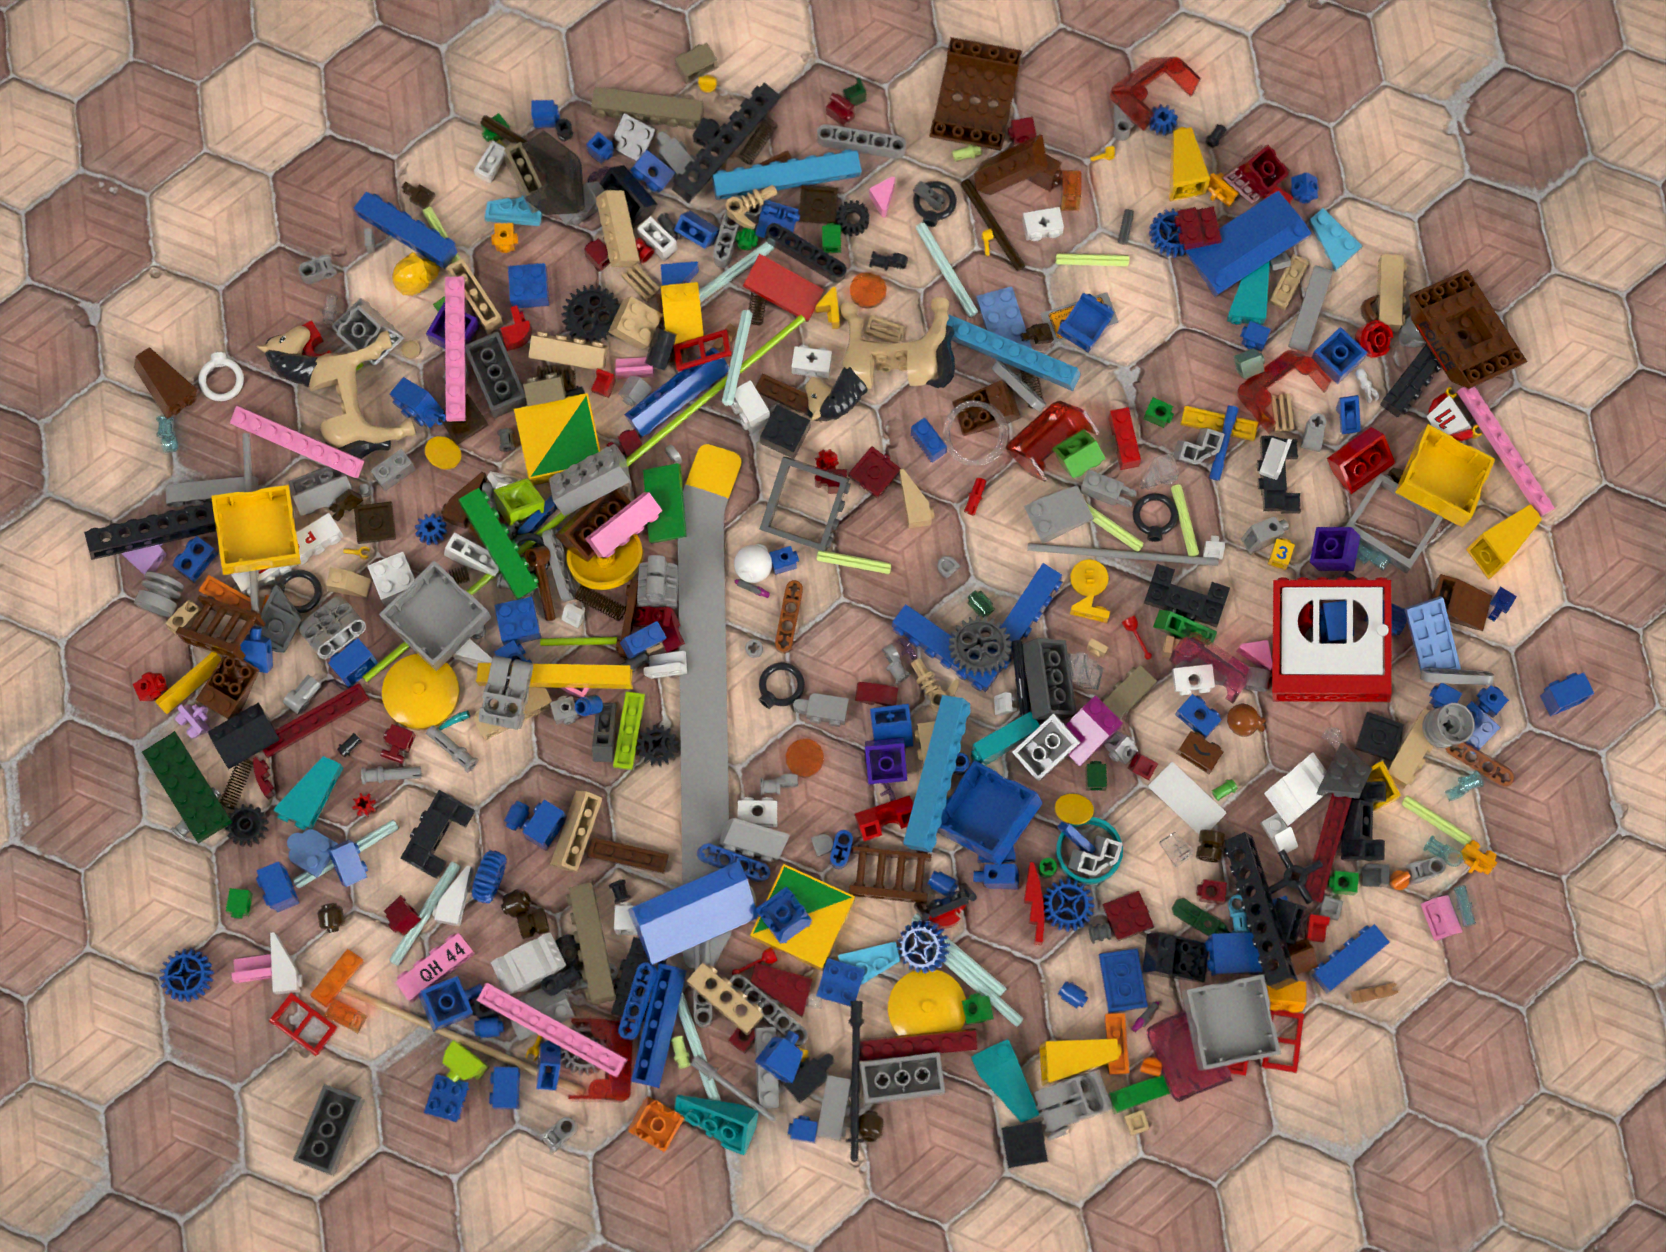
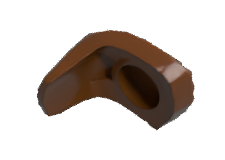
M1379 295L1370 297L1361 304V315L1367 323L1378 320V316L1370 305L1378 299Z

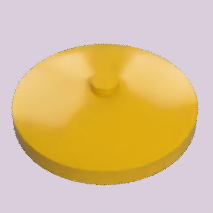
M635 533L631 535L629 542L623 546L619 545L614 549L615 553L608 558L598 557L595 554L589 562H586L568 550L567 564L570 573L577 582L591 589L607 590L625 584L639 571V564L643 562V547L638 535Z
M418 654L406 656L396 662L387 672L382 685V700L389 715L398 724L413 730H427L432 725L439 726L445 722L456 709L460 696L457 676L449 664L445 663L440 669L435 671Z
M922 969L919 973L912 971L903 976L890 993L888 1000L889 1021L898 1036L961 1030L965 1023L962 1001L966 1000V997L957 981L940 970L931 972L929 970L928 973H923Z

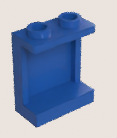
M1083 292L1066 320L1059 326L1057 334L1089 353L1113 318L1114 311H1112L1109 305L1098 302L1093 295Z
M1252 932L1211 934L1208 936L1206 950L1209 951L1210 959H1208L1207 966L1208 971H1211V976L1250 973L1252 975L1263 972L1262 966L1258 961V956H1260L1258 949L1255 948L1252 938H1254Z

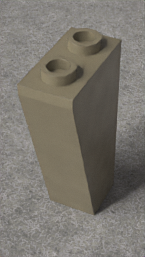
M514 142L507 145L504 149L505 163L530 211L534 213L548 207L549 199L522 143L516 144Z

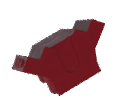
M1267 144L1265 146L1259 145L1252 150L1250 154L1245 156L1240 163L1230 169L1222 178L1252 204L1287 177L1290 170L1280 162L1275 150Z

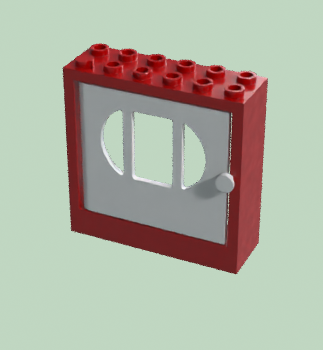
M1281 577L1273 580V702L1391 703V580H1387L1385 577H1378L1375 580H1368L1365 577H1358L1356 580H1348L1345 577H1339L1336 580H1328L1325 577H1319L1316 580H1309L1306 577L1289 580L1286 577ZM1280 594H1282V663H1281V675H1279V667H1280ZM1383 594H1384V624H1383ZM1320 600L1347 601L1346 644L1319 643ZM1310 601H1313L1312 643L1302 636L1298 628L1299 613ZM1353 601L1363 606L1369 621L1366 633L1356 643L1353 642ZM1383 636H1385V675H1383Z

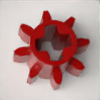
M831 449L827 451L821 450L818 452L819 456L815 458L817 467L827 471L828 469H836L835 466L839 464L837 454L831 451Z
M360 793V797L357 799L353 798L355 806L352 809L358 810L357 815L359 817L362 813L369 817L371 811L376 812L373 805L377 802L376 800L370 801L371 794L363 796ZM364 801L367 803L365 809L361 807Z

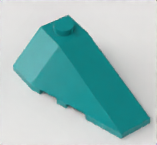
M1009 1039L971 1056L980 1078L985 1081L1021 1123L1039 1116V1111L1036 1109V1104Z
M684 1095L676 1096L675 1111L684 1116V1120L693 1126L698 1125L704 1129L707 1136L710 1138L714 1136L722 1142L721 1146L743 1156L746 1154L757 1127V1110L736 1103Z

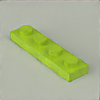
M626 691L613 768L633 771L645 694Z

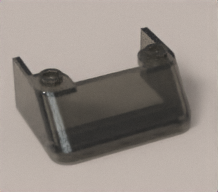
M544 130L523 143L522 148L535 156L536 169L545 174L546 184L526 196L525 200L546 215L578 214L584 210L582 164L579 157Z

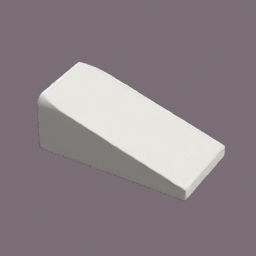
M492 141L475 167V175L491 184L504 160V149L506 147Z

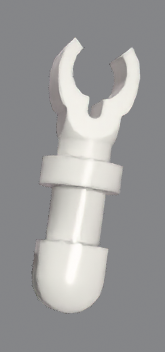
M1362 368L1357 369L1355 375L1362 384V390H1365L1367 402L1371 403L1373 400L1371 396L1377 401L1379 394L1371 387L1372 383L1368 381L1365 370Z

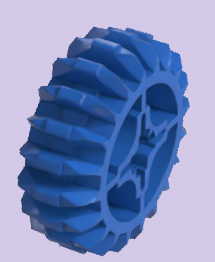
M1173 208L1171 213L1166 209L1164 214L1159 212L1157 218H1153V224H1150L1151 231H1149V236L1152 237L1150 242L1155 243L1154 249L1160 248V254L1165 251L1167 257L1172 253L1175 258L1177 253L1184 256L1185 250L1184 245L1179 242L1178 233H1181L1180 227H1176L1175 223H1169L1175 222L1174 216H1177V212ZM1159 229L1166 235V240L1162 238Z
M489 850L481 860L472 886V898L478 900V902L489 904L498 892L507 860L506 856L501 854V852Z
M1070 878L1067 879L1066 884L1060 879L1059 887L1053 882L1052 888L1054 890L1047 888L1046 891L1049 895H1043V899L1048 901L1043 902L1044 907H1047L1044 909V914L1049 913L1045 920L1053 919L1054 921L1051 923V926L1054 927L1058 923L1059 931H1061L1063 926H1065L1066 932H1069L1070 926H1072L1073 931H1077L1076 924L1083 928V921L1086 923L1090 921L1086 915L1093 916L1094 912L1088 909L1095 907V904L1089 903L1093 901L1094 897L1086 896L1091 891L1090 889L1083 891L1085 884H1081L1079 888L1077 886L1078 880H1075L1072 885L1070 884ZM1070 890L1077 893L1078 895H1075L1074 897H1069L1062 891ZM1057 894L1060 906L1053 910L1052 899ZM1080 900L1084 904L1081 916L1077 914L1078 911L1075 907ZM1064 901H1066L1067 903L1073 902L1071 906L1072 909H1070L1069 907L1063 908V906L1065 905ZM1066 913L1071 918L1073 917L1074 920H1064L1058 917V915Z
M921 919L918 922H911V925H906V931L900 932L902 938H898L897 941L902 945L898 946L897 949L903 952L899 954V957H905L903 964L910 963L909 969L915 967L917 973L921 969L923 973H928L929 970L933 972L936 970V967H942L941 962H946L947 958L944 955H948L949 951L945 948L949 947L950 943H945L948 936L942 935L944 932L943 928L937 930V923L932 925L931 920L925 923ZM922 931L929 933L934 939L927 938ZM915 935V937H914L915 944H914V946L911 948V939H912V936ZM930 943V945L926 946V948H924V949H922V948L917 949V948L920 947L922 944H925V945H926V944ZM934 945H936L937 951L935 957L933 958L932 948ZM914 954H919L925 961L919 960Z
M182 949V955L179 951H175L176 957L174 958L169 955L168 959L170 962H163L166 969H160V972L165 975L159 977V980L166 981L162 983L161 987L163 989L167 988L165 993L167 995L171 994L172 999L175 1000L178 997L179 1002H183L184 999L187 1002H191L192 996L195 1000H198V993L204 996L205 992L203 989L211 988L207 985V982H213V978L208 977L214 974L213 970H208L212 963L207 962V956L202 957V952L198 951L195 954L194 949H190L189 953L187 949ZM189 960L196 961L201 970H192ZM181 963L180 969L173 973L175 967ZM186 971L190 973L188 979L183 978ZM200 978L199 983L193 988L194 980ZM172 980L181 981L185 991L177 990Z

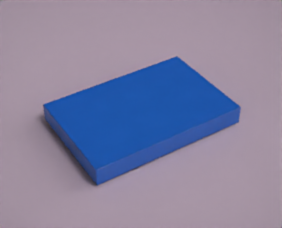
M1138 948L1099 954L1108 1013L1148 1008Z

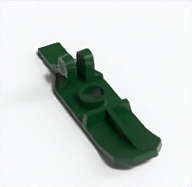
M1185 898L1176 899L1172 906L1174 916L1206 936L1231 933L1225 923ZM1205 921L1211 922L1210 928L1205 926Z

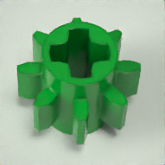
M743 228L742 232L737 231L735 243H738V248L750 251L751 247L756 248L758 236L755 235L754 230Z

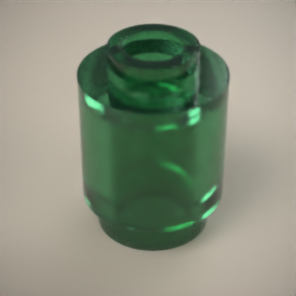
M975 590L967 597L969 599L967 604L979 617H988L995 610L993 603L981 590L979 592Z

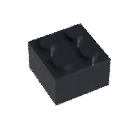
M776 405L760 435V444L795 459L811 428L810 420Z

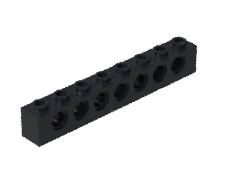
M765 82L760 87L757 85L751 92L752 97L744 99L740 104L741 109L738 112L735 110L729 117L730 122L722 124L718 129L719 134L716 137L713 135L706 143L708 145L705 150L701 148L695 156L697 159L694 162L690 161L684 168L686 170L683 175L679 173L673 180L675 185L672 190L688 204L778 103L781 96ZM755 102L761 103L762 106L756 105ZM744 114H748L751 119L746 118ZM733 127H738L740 131L734 130ZM722 139H726L729 144H725ZM711 152L717 153L718 156H713ZM699 164L705 165L707 169H702ZM688 177H693L696 182L690 181Z
M208 501L199 506H187L181 510H169L164 514H152L138 520L130 519L125 523H113L103 528H91L85 531L84 534L90 558L95 560L217 530L212 501ZM200 516L206 517L203 520L198 519ZM180 521H187L185 524L179 523ZM162 525L168 526L167 528H160ZM144 529L149 530V531L146 532V533H142V532H141V531L144 530ZM123 534H130L128 537H122ZM105 538L111 539L107 542L102 541Z
M1243 832L1224 840L1226 845L1224 848L1225 854L1230 859V870L1237 881L1235 886L1243 900L1241 901V906L1248 916L1247 925L1254 936L1252 941L1260 955L1258 956V961L1264 968L1266 984L1278 990L1298 982L1253 836ZM1244 853L1245 856H1244V858L1240 861V856ZM1250 871V876L1245 878L1246 873ZM1256 889L1255 895L1251 897V892ZM1261 907V912L1257 915V909ZM1267 925L1266 932L1262 933L1263 927ZM1273 943L1272 950L1268 952L1269 945ZM1276 962H1278L1279 966L1276 970H1274V965Z

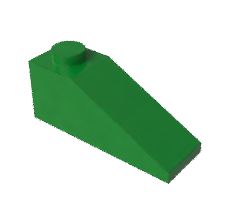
M1159 610L1153 625L1155 629L1185 641L1198 643L1200 646L1210 650L1217 634L1215 630L1166 610Z
M1160 1075V1077L1157 1076L1111 1092L1108 1096L1113 1107V1113L1117 1114L1170 1094L1164 1075Z

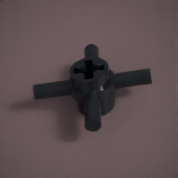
M1285 849L1279 851L1278 855L1286 870L1284 872V879L1269 887L1271 895L1289 886L1298 889L1307 905L1313 902V899L1305 886L1307 875L1323 867L1322 862L1319 859L1303 868L1299 865H1293ZM1292 872L1301 874L1299 882L1296 883L1295 880H1290Z

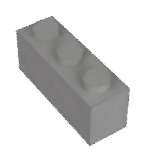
M827 1075L817 1137L837 1141L841 1140V1136L845 1137L847 1125H844V1118L849 1117L851 1105H848L847 1101L848 1096L851 1097V1079Z

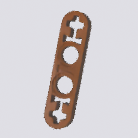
M797 580L789 581L785 588L775 639L776 650L782 654L788 653L793 646L803 594V586ZM794 585L799 590L795 592V599L791 598L792 591L789 589L793 588ZM793 603L796 605V610L794 612H787L785 609L786 605ZM786 621L791 622L793 625L789 631L782 628V624ZM780 633L791 635V637L787 636L786 643L789 646H785L784 649L779 644L783 642V635H780Z
M1467 742L1457 745L1460 749H1463V746L1466 747L1462 756L1458 755L1460 750L1456 748L1454 750H1451V747L1445 748L1448 754L1497 784L1509 786L1513 783L1514 773L1510 768ZM1469 751L1475 752L1477 755L1476 760L1468 761L1465 757L1466 753ZM1491 762L1494 765L1493 770L1490 772L1485 771L1482 768L1483 763ZM1497 767L1500 768L1499 772L1501 774L1508 773V777L1510 778V780L1505 779L1504 781H1502V776L1498 773L1496 774V777L1493 776V774L1497 770Z

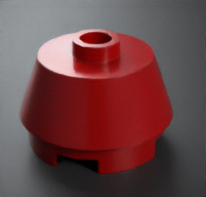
M1374 320L1358 328L1355 334V341L1367 352V356L1376 358L1387 354L1390 350L1388 347L1390 339L1393 338V332L1388 325H1385L1382 321Z

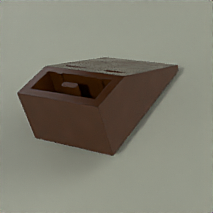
M999 380L952 402L963 436L1000 427L1021 418L1012 388L1003 380Z
M1440 574L1436 579L1431 599L1443 597L1449 622L1483 632L1492 595L1460 579Z
M223 656L195 700L228 720L239 714L243 709L260 670L244 660L241 662Z

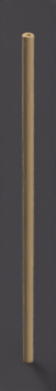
M345 985L340 991L433 1031L428 1020ZM447 1028L435 1031L442 1036L537 1076V1067ZM561 1077L558 1078L557 1085L582 1096L584 1095L586 1088Z

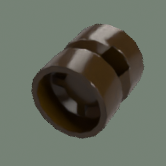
M1200 830L1198 842L1201 845L1197 846L1196 858L1212 863L1221 862L1222 850L1220 847L1224 844L1225 834L1213 830Z
M543 907L533 910L531 914L528 912L516 914L522 939L533 937L534 933L541 935L550 932Z

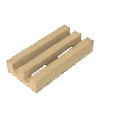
M636 264L632 265V268L627 269V272L621 275L646 302L660 291V288ZM634 271H636V272L654 289V291H652V290L634 273ZM631 275L649 295L647 296L628 276Z
M870 315L864 334L890 343H900L905 327ZM872 322H875V323H878V324L887 326V327H889V328L898 330L899 333L894 332V331H891V330H888L887 328H884V327H880V326L871 324V323H872Z
M1290 394L1271 395L1274 432L1293 431L1294 423ZM1276 400H1279L1282 423V427L1280 428L1278 424ZM1283 400H1286V407H1287V416H1288V425H1289V427H1286V419H1285V410H1284V401H1283Z

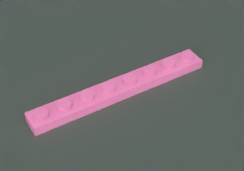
M464 276L445 277L447 422L466 421Z
M1475 387L1459 389L1457 391L1459 397L1529 503L1538 511L1540 516L1553 511L1555 508L1550 499L1546 496L1529 467L1503 431Z
M236 406L230 421L232 425L354 478L359 477L365 461L240 406Z
M486 983L477 999L482 1004L615 1077H618L627 1060Z

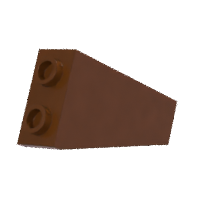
M149 347L136 355L134 369L167 419L173 415H178L183 408L194 404L197 388L153 349Z

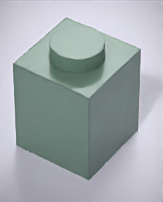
M1254 348L1233 356L1237 373L1243 379L1265 371L1263 366L1265 364L1264 356Z

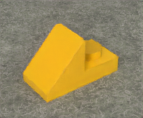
M832 287L816 305V313L827 312L828 323H832V329H840L836 287Z
M1092 593L1072 605L1070 615L1107 623L1110 611L1101 606L1092 607L1095 594Z

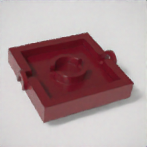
M871 446L848 473V476L878 499L900 473L901 468L892 462L887 454L883 455Z
M1140 891L1102 904L1108 919L1106 921L1110 922L1109 926L1112 928L1117 942L1154 928L1149 915L1150 911H1148Z

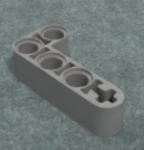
M737 195L732 196V197H737V198L741 199V196H737ZM756 204L754 209L758 210L757 213L747 211L744 215L750 221L758 222L762 206L760 207ZM733 206L730 208V209L733 210V211L738 210V209H734ZM726 210L713 251L714 263L720 268L727 267L730 264L736 244V233L740 231L741 227L738 223L732 226L727 224L734 220L727 216ZM724 238H730V239H731V241H729V242H724V241H722V240H723ZM722 250H724L725 256L721 258Z

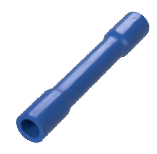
M1228 405L1222 430V433L1225 435L1209 478L1212 480L1220 481L1224 459L1239 410L1236 406Z

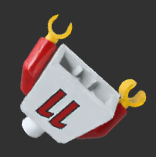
M1448 387L1445 393L1433 399L1429 407L1427 418L1431 426L1452 436L1457 441H1464L1470 438L1477 439L1482 435V433L1477 434L1475 432L1479 425H1475L1470 429V424L1453 401L1457 393L1454 395L1449 394L1452 388Z

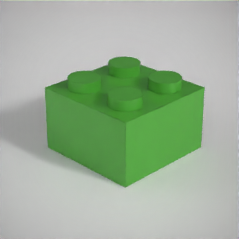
M1085 429L1052 448L1060 465L1072 478L1082 476L1085 471L1100 465L1101 461L1106 459L1097 441Z

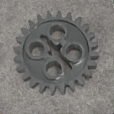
M977 616L976 621L969 617V623L962 620V627L956 625V631L951 632L953 638H949V643L952 644L949 645V651H952L950 657L955 658L954 664L960 663L959 670L966 668V674L973 671L974 676H976L977 672H980L983 677L985 671L991 675L992 669L996 672L999 671L998 665L1001 667L1005 666L1004 661L1009 660L1007 654H1011V648L1009 647H1011L1012 642L1008 641L1010 634H1005L1006 627L1000 629L1001 622L995 625L994 618L988 622L987 616L983 620H980L979 616ZM987 632L990 636L984 637L981 634ZM969 638L972 642L966 643L963 640ZM994 649L997 653L991 654L988 650ZM977 655L979 658L973 660L970 656Z

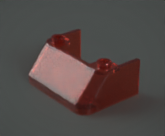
M1153 57L1112 87L1109 94L1111 100L1143 131L1147 129L1154 115V112L1143 102L1148 95L1146 86L1162 74L1166 73L1190 97L1193 96L1201 78L1181 58Z
M1287 350L1266 365L1264 372L1250 377L1239 386L1237 390L1239 400L1268 434L1273 431L1276 421L1265 410L1272 401V395L1268 389L1295 368L1300 374L1309 375L1323 393L1327 391L1331 379L1311 357L1293 350Z
M1056 401L1012 438L1005 448L1030 476L1045 482L1048 479L1043 473L1046 468L1044 460L1053 453V447L1083 429L1095 435H1098L1100 432L1086 410L1063 401Z
M571 1018V1023L576 1026L591 1024V1032L594 1037L606 1039L607 1049L627 1059L618 1077L605 1071V1079H596L590 1083L588 1095H568V1099L571 1102L622 1103L630 1098L633 1039L628 1040L620 1036L619 1026L621 1021L602 1018ZM626 1028V1032L631 1033L632 1029Z

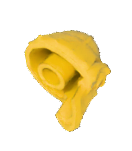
M414 252L410 253L394 267L392 280L395 289L402 295L407 296L421 293L432 283V279L439 275L440 266L429 259H421Z

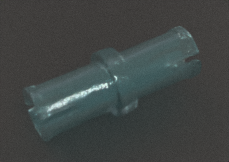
M1462 885L1453 888L1458 902L1457 910H1460L1463 926L1475 925L1476 922L1471 908L1473 904L1469 901L1466 886Z

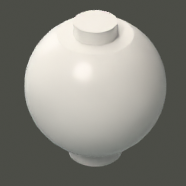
M761 544L743 547L738 551L734 559L736 574L742 580L749 583H757L764 580L770 574L772 568L771 556L767 548Z

